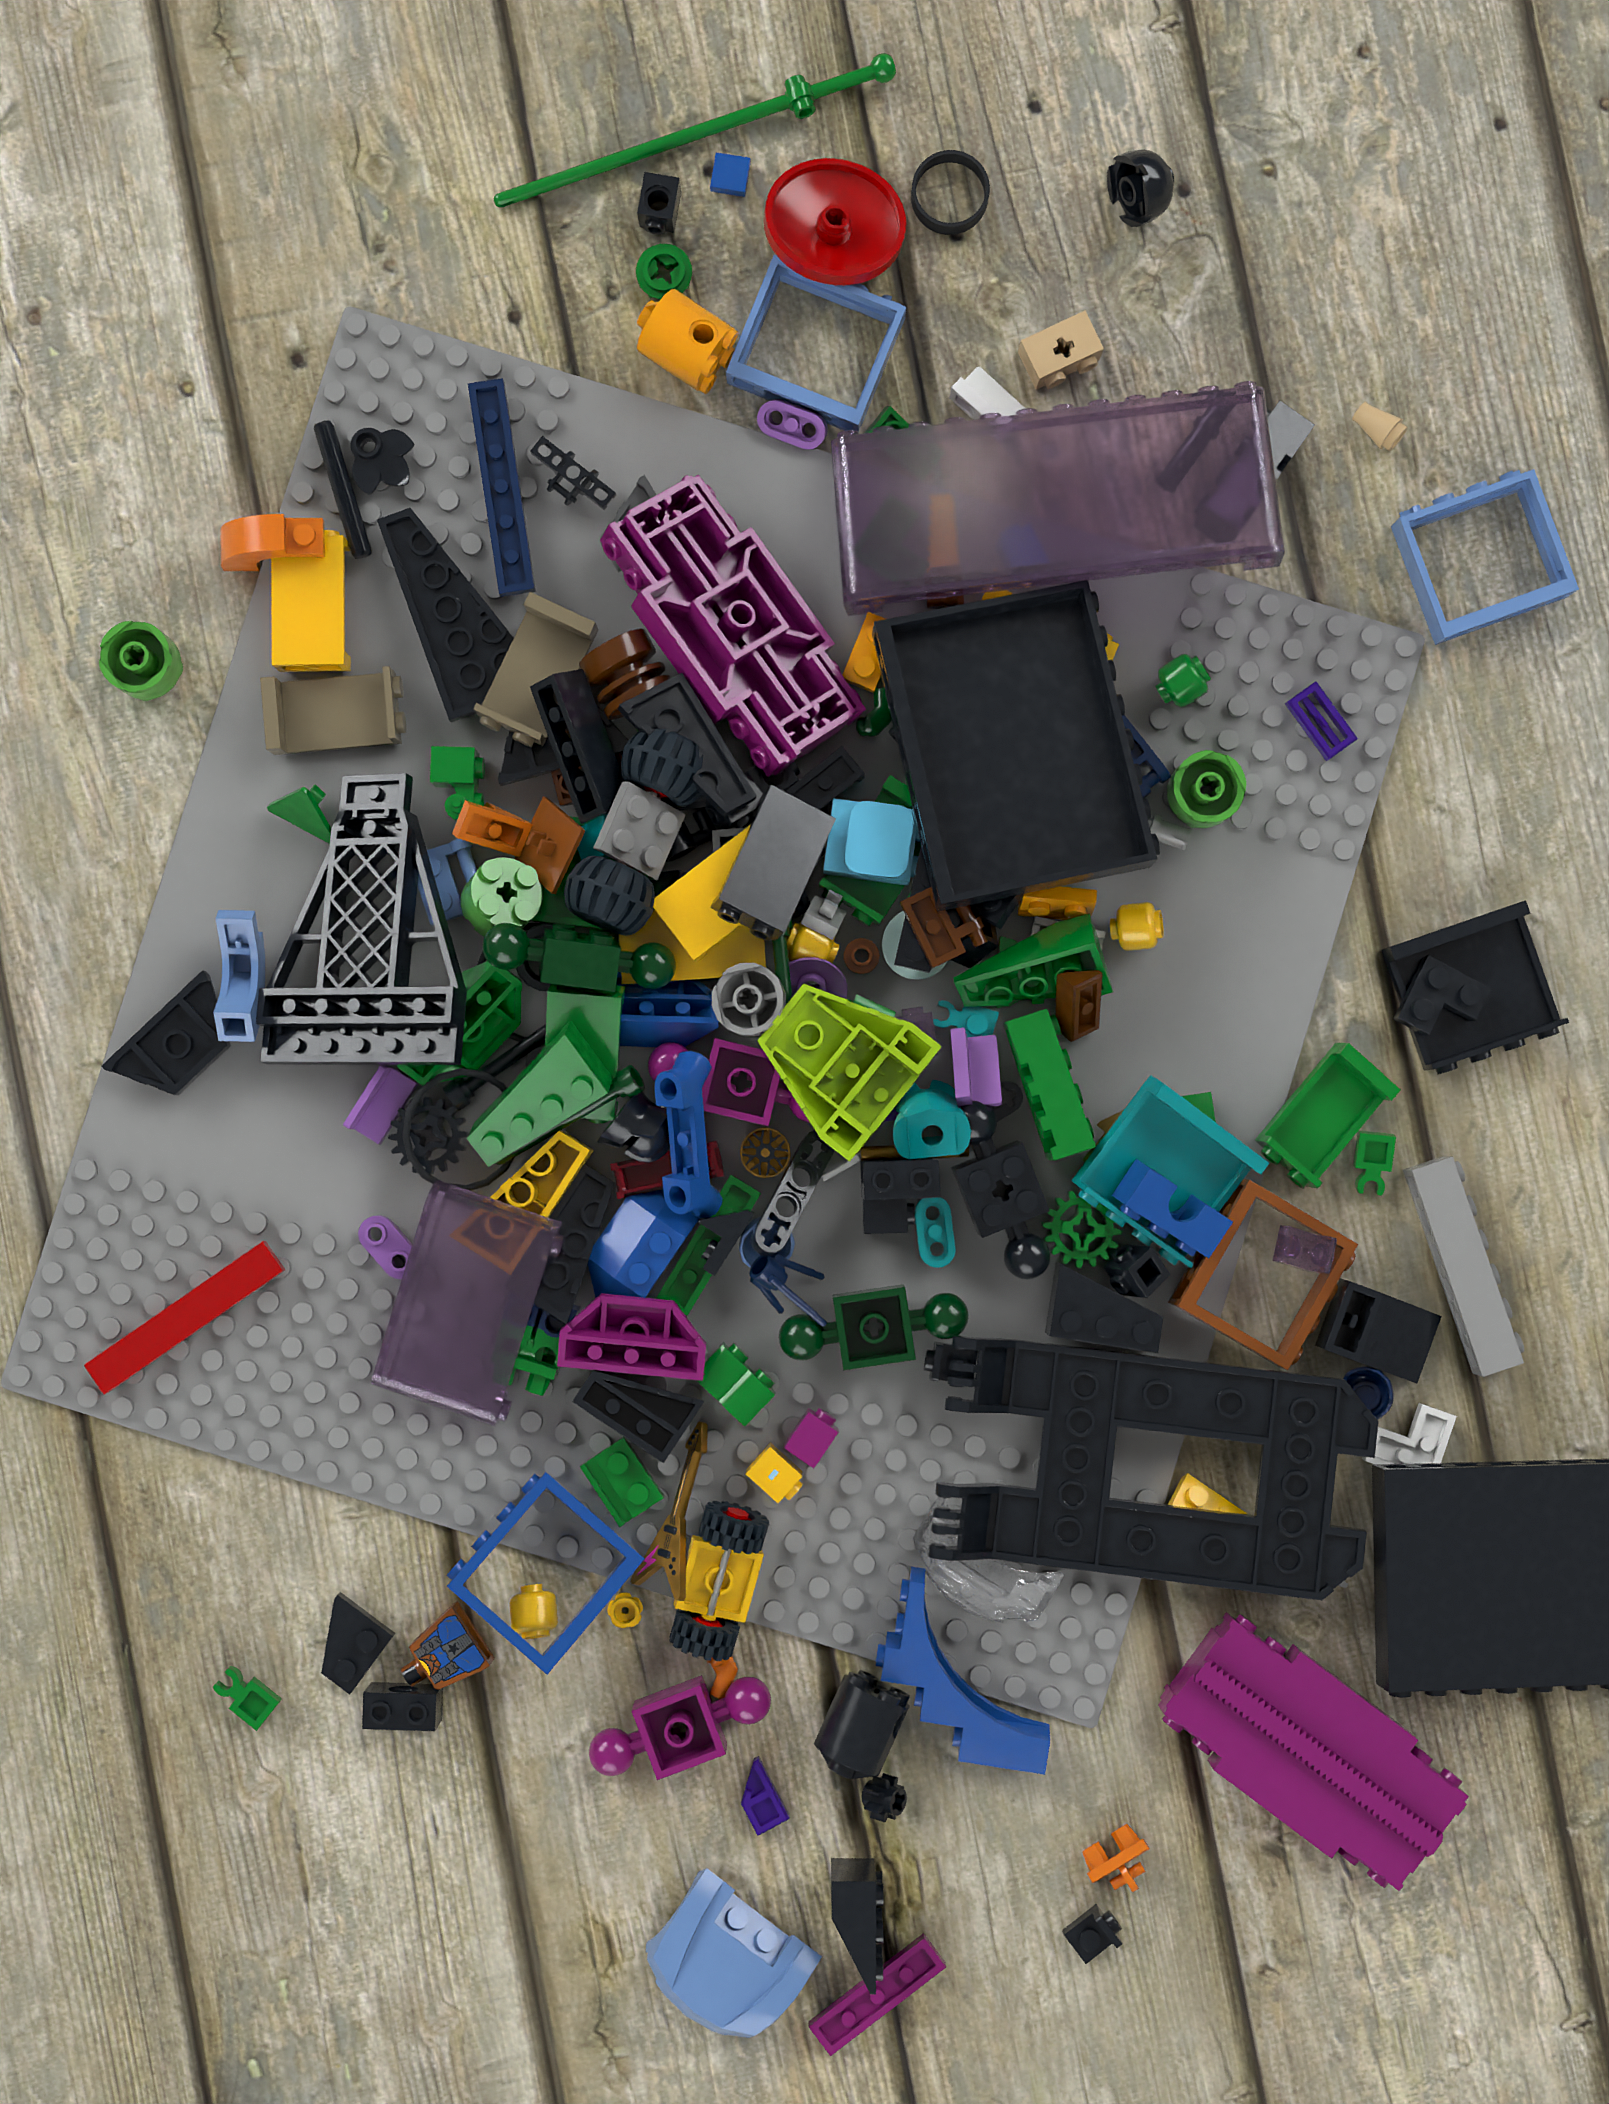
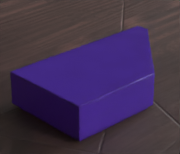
M759 1756L753 1760L741 1799V1805L757 1836L790 1819V1815Z

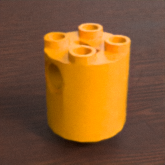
M671 289L658 302L650 300L641 311L637 320V325L642 328L637 344L638 352L704 394H707L712 389L717 379L715 374L721 366L724 368L728 367L735 351L733 345L739 336V332L733 326L676 289Z

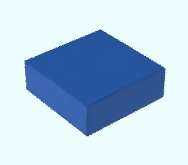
M716 152L710 191L745 197L751 158Z

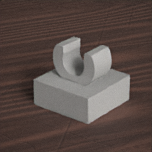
M829 890L825 900L814 896L801 924L833 940L847 912L838 907L843 896L832 890Z

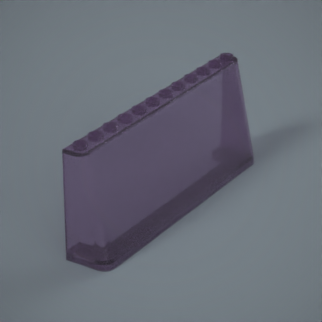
M1254 381L1240 382L1235 384L1234 388L1220 390L1218 386H1205L1199 388L1196 393L1183 394L1180 390H1171L1162 393L1161 397L1146 399L1145 395H1132L1126 397L1123 402L1110 403L1107 399H1098L1089 402L1088 406L1075 408L1072 404H1059L1052 407L1051 411L1037 412V409L1026 408L1018 410L1016 415L1002 417L1000 413H987L981 415L978 420L966 421L963 417H953L946 419L944 424L930 425L928 422H915L909 424L908 428L894 430L892 426H881L874 428L873 433L858 434L857 431L849 430L838 433L837 438L831 441L843 606L848 616L865 615L868 612L882 613L883 604L1073 583L1083 580L1090 581L1242 563L1243 571L1280 567L1285 555L1264 388L1256 386Z

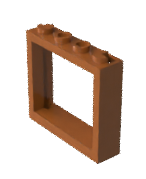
M1244 1178L1219 1211L1233 1221L1232 1225L1210 1258L1196 1251L1191 1260L1194 1265L1191 1268L1187 1267L1168 1303L1272 1364L1289 1370L1290 1366L1296 1364L1303 1352L1302 1345L1308 1334L1313 1333L1318 1327L1321 1319L1319 1314L1325 1303L1330 1302L1337 1293V1282L1343 1271H1347L1353 1264L1356 1257L1354 1251L1358 1244L1250 1179ZM1255 1198L1335 1245L1276 1351L1196 1304Z

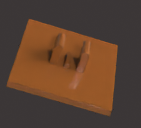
M543 796L531 821L533 826L520 857L515 856L514 859L533 867L538 874L539 882L549 892L556 894L586 830L548 797Z

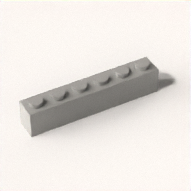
M1442 1156L1403 1169L1472 1373L1485 1377L1523 1364L1524 1361L1521 1353L1524 1352V1345L1519 1334L1513 1332L1509 1321L1513 1316L1512 1310L1506 1298H1502L1497 1286L1501 1283L1500 1275L1496 1266L1493 1263H1489L1485 1251L1489 1249V1244L1484 1232L1477 1228L1474 1216L1477 1215V1209L1470 1195L1466 1196L1462 1184L1465 1181V1174L1461 1164L1458 1161H1454L1453 1156Z

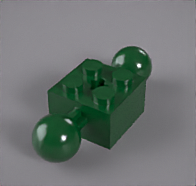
M499 923L488 930L482 944L485 958L498 969L511 970L519 967L525 960L540 962L539 975L540 981L543 983L615 992L617 974L621 972L631 974L634 981L644 988L658 989L671 981L676 970V961L673 953L660 943L649 942L642 944L634 952L621 951L617 938L611 936L610 931L590 929L589 934L578 933L575 931L574 926L565 924H553V929L544 928L543 940L528 938L526 932L516 924Z
M900 1284L833 1294L836 1321L827 1322L826 1326L822 1327L807 1314L793 1315L782 1324L778 1338L783 1352L790 1358L799 1361L815 1357L821 1351L823 1345L839 1343L844 1371L916 1360L912 1332L927 1330L937 1338L952 1339L953 1335L958 1336L964 1331L968 1323L969 1314L964 1301L952 1293L936 1294L926 1302L924 1308L909 1310L905 1286ZM870 1318H876L877 1322L884 1323V1327L878 1329V1335L871 1336L869 1330H863L864 1325L869 1324Z

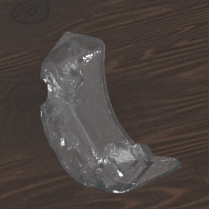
M938 1497L913 1537L915 1550L920 1551L927 1567L925 1573L931 1582L951 1602L957 1603L965 1611L978 1617L1002 1623L1004 1619H1024L1026 1622L1039 1619L1056 1592L1064 1574L1060 1571L1050 1573L1021 1571L1003 1565L993 1559L947 1561L929 1558L928 1552L931 1543L957 1546L958 1535H937L931 1531L932 1523L956 1524L955 1520L933 1517V1508L936 1506L949 1508L946 1501L947 1498Z

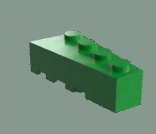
M572 1020L562 1028L561 1032L541 1050L532 1063L517 1076L515 1081L474 1122L467 1140L488 1167L608 1094L613 1076Z

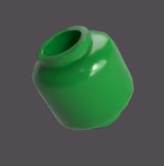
M1181 654L1158 670L1160 683L1155 687L1166 704L1173 701L1179 708H1184L1208 692L1207 682L1211 678L1197 655L1191 658L1187 654Z

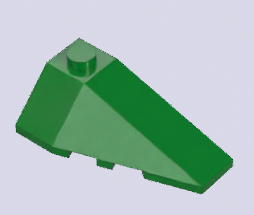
M1090 913L1054 923L953 977L964 1007L1008 1005L1012 1000L1031 999L1032 1004H1044L1045 999L1056 998L1057 974L1063 972L1099 970L1102 972L1101 996L1113 993L1100 942Z

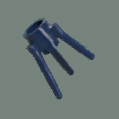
M779 1253L773 1256L760 1255L753 1262L749 1271L750 1282L760 1289L779 1314L784 1312V1308L771 1292V1289L782 1292L822 1327L826 1326L827 1321L785 1285L788 1278L785 1267L819 1280L825 1278L823 1273L788 1260Z

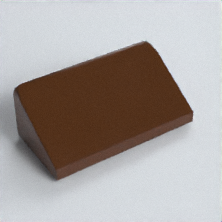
M1099 970L1057 974L1055 1016L1058 1020L1061 1034L1070 1042L1099 1029L1102 972Z

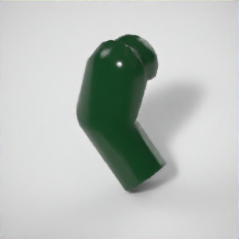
M884 688L875 689L874 709L866 717H860L856 722V730L861 736H877L892 721Z

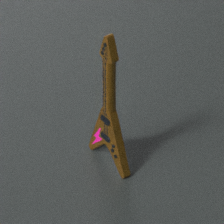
M701 1421L697 1423L685 1444L688 1452L671 1514L664 1521L644 1555L643 1562L638 1566L631 1578V1584L641 1585L664 1567L673 1597L677 1601H684L686 1598L685 1515L702 1453H707L708 1425Z

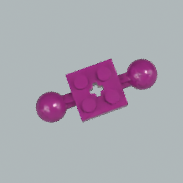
M714 1038L709 1058L712 1069L702 1087L704 1111L769 1126L774 1102L789 1105L792 1113L798 1119L809 1122L785 1083L779 1081L780 1075L762 1049ZM673 1042L664 1043L656 1047L648 1059V1072L651 1079L655 1082L658 1074L671 1070L678 1054L688 1050L684 1046ZM740 1072L746 1073V1079L752 1082L751 1088H744L742 1093L736 1092V1086L731 1084V1078H737Z
M700 1675L634 1701L632 1714L638 1731L630 1734L618 1728H607L600 1731L590 1743V1762L595 1770L602 1775L618 1776L630 1768L635 1755L646 1751L656 1779L660 1780L726 1755L727 1740L720 1723L732 1718L738 1723L746 1725L761 1721L767 1715L771 1706L770 1691L761 1680L747 1676L735 1680L729 1686L725 1698L712 1702L704 1678ZM675 1722H682L687 1725L685 1732H681L679 1728L672 1727Z

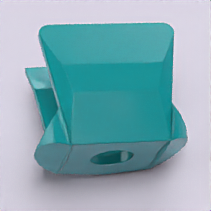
M934 1079L928 1089H920L914 1083L894 1108L899 1113L893 1128L894 1146L903 1158L909 1160L960 1155L968 1147L971 1137L970 1124L966 1114L962 1109L958 1108L955 1089L949 1084ZM930 1125L940 1127L943 1132V1136L921 1137L923 1130Z

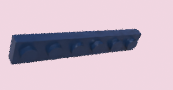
M503 378L467 383L500 597L536 592L505 382Z

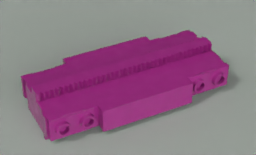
M699 474L695 477L692 475L684 476L679 483L630 509L620 522L616 523L614 521L608 525L600 542L606 556L610 560L616 561L623 571L626 584L638 594L631 608L678 674L683 673L713 723L717 724L726 718L729 721L733 734L737 738L742 739L751 751V758L755 765L763 769L768 777L772 774L776 776L794 760L802 758L813 751L819 744L838 733L846 724L849 726L854 723L866 710L860 695L849 686L842 676L838 664L827 655L835 644L754 529L750 527L740 533L734 518L725 512L716 499L713 489L705 484Z
M1226 1612L1222 1617L1224 1620L1220 1626L1217 1625L1215 1628L1210 1629L1171 1684H1166L1164 1687L1165 1691L1161 1695V1701L1158 1704L1165 1715L1162 1720L1178 1733L1183 1729L1194 1736L1191 1742L1205 1754L1210 1755L1213 1751L1207 1761L1214 1771L1332 1859L1336 1852H1338L1354 1866L1360 1861L1369 1868L1367 1874L1376 1883L1384 1888L1389 1883L1400 1892L1404 1886L1402 1883L1409 1873H1414L1425 1856L1429 1857L1435 1853L1443 1842L1442 1833L1454 1816H1459L1467 1805L1465 1801L1469 1796L1459 1787L1463 1781L1445 1767L1441 1772L1432 1767L1430 1764L1433 1759L1415 1746L1418 1739L1409 1730L1297 1646L1292 1644L1286 1654L1283 1655L1287 1649L1271 1636L1263 1640L1254 1633L1258 1627L1241 1614L1235 1619Z

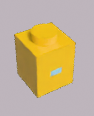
M771 1442L746 1469V1475L777 1503L784 1497L790 1500L803 1485L799 1481L803 1476V1471Z

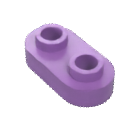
M773 399L761 406L757 414L758 426L764 434L802 449L809 450L818 447L827 436V423L820 414L781 399ZM773 411H778L782 414V423L777 424L772 420ZM807 423L815 426L816 433L814 436L806 434L805 425Z
M376 1215L362 1222L358 1231L360 1243L389 1276L396 1279H404L412 1276L420 1266L418 1250L391 1219L386 1216ZM374 1227H378L382 1231V1237L378 1241L372 1239L370 1234ZM397 1254L403 1255L406 1259V1264L402 1268L397 1267L394 1263V1258Z

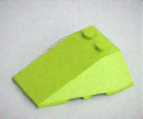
M806 984L799 988L783 1008L780 1017L778 1014L772 1022L773 1025L758 1039L759 1045L820 1139L849 1162L876 1132L942 1047L913 1023L880 1013V1011L858 1005Z

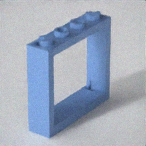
M773 255L726 370L727 384L769 401L781 399L820 414L827 424L858 436L904 323L906 307L892 301V296L883 295L880 297L870 293L860 283L844 286L829 285L807 279L791 270L777 255ZM780 281L889 324L856 408L746 365Z
M1534 469L1524 473H1520V470L1515 472L1512 470L1499 477L1500 481L1488 485L1487 481L1476 483L1466 489V494L1454 497L1453 493L1445 494L1433 500L1432 506L1421 509L1420 505L1412 506L1409 510L1399 513L1400 517L1391 526L1435 645L1568 598L1579 590ZM1517 493L1551 584L1446 622L1412 530Z

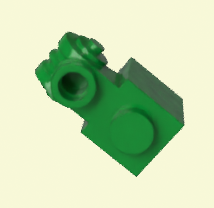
M431 746L430 783L438 788L455 789L456 794L449 796L444 806L447 814L457 822L465 800L484 806L483 793H477L479 779H484L485 759L480 757V753L475 747Z

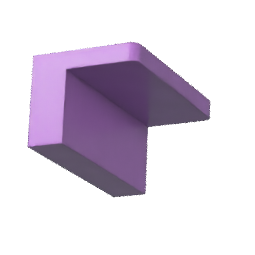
M965 1028L950 1029L955 1097L958 1107L970 1105L972 1101H979L988 1106L1001 1105L1002 1092L997 1037L995 1035L967 1037Z
M380 1065L346 1118L343 1126L348 1129H355L375 1143L382 1144L392 1128L391 1121L397 1120L400 1115L398 1112L399 1108L405 1107L419 1083L390 1065Z

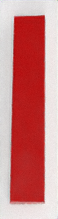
M262 1241L84 1364V1367L103 1395L108 1394L285 1271V1268L268 1243Z

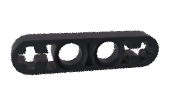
M815 1130L809 1132L800 1142L752 1232L751 1245L759 1255L773 1256L786 1245L834 1153V1149L822 1141ZM816 1140L822 1143L820 1147L822 1151L812 1162L807 1161L806 1159L813 1151L812 1144ZM801 1168L808 1172L810 1176L809 1185L804 1187L797 1185L792 1178L793 1170ZM779 1199H787L793 1204L794 1213L791 1217H784L778 1213L776 1203ZM774 1223L781 1225L773 1235V1240L777 1244L772 1243L769 1247L764 1244L765 1237L761 1234H766Z

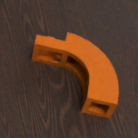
M284 514L254 515L231 520L222 525L220 529L221 568L223 571H260V561L266 559L325 557L323 518H286Z

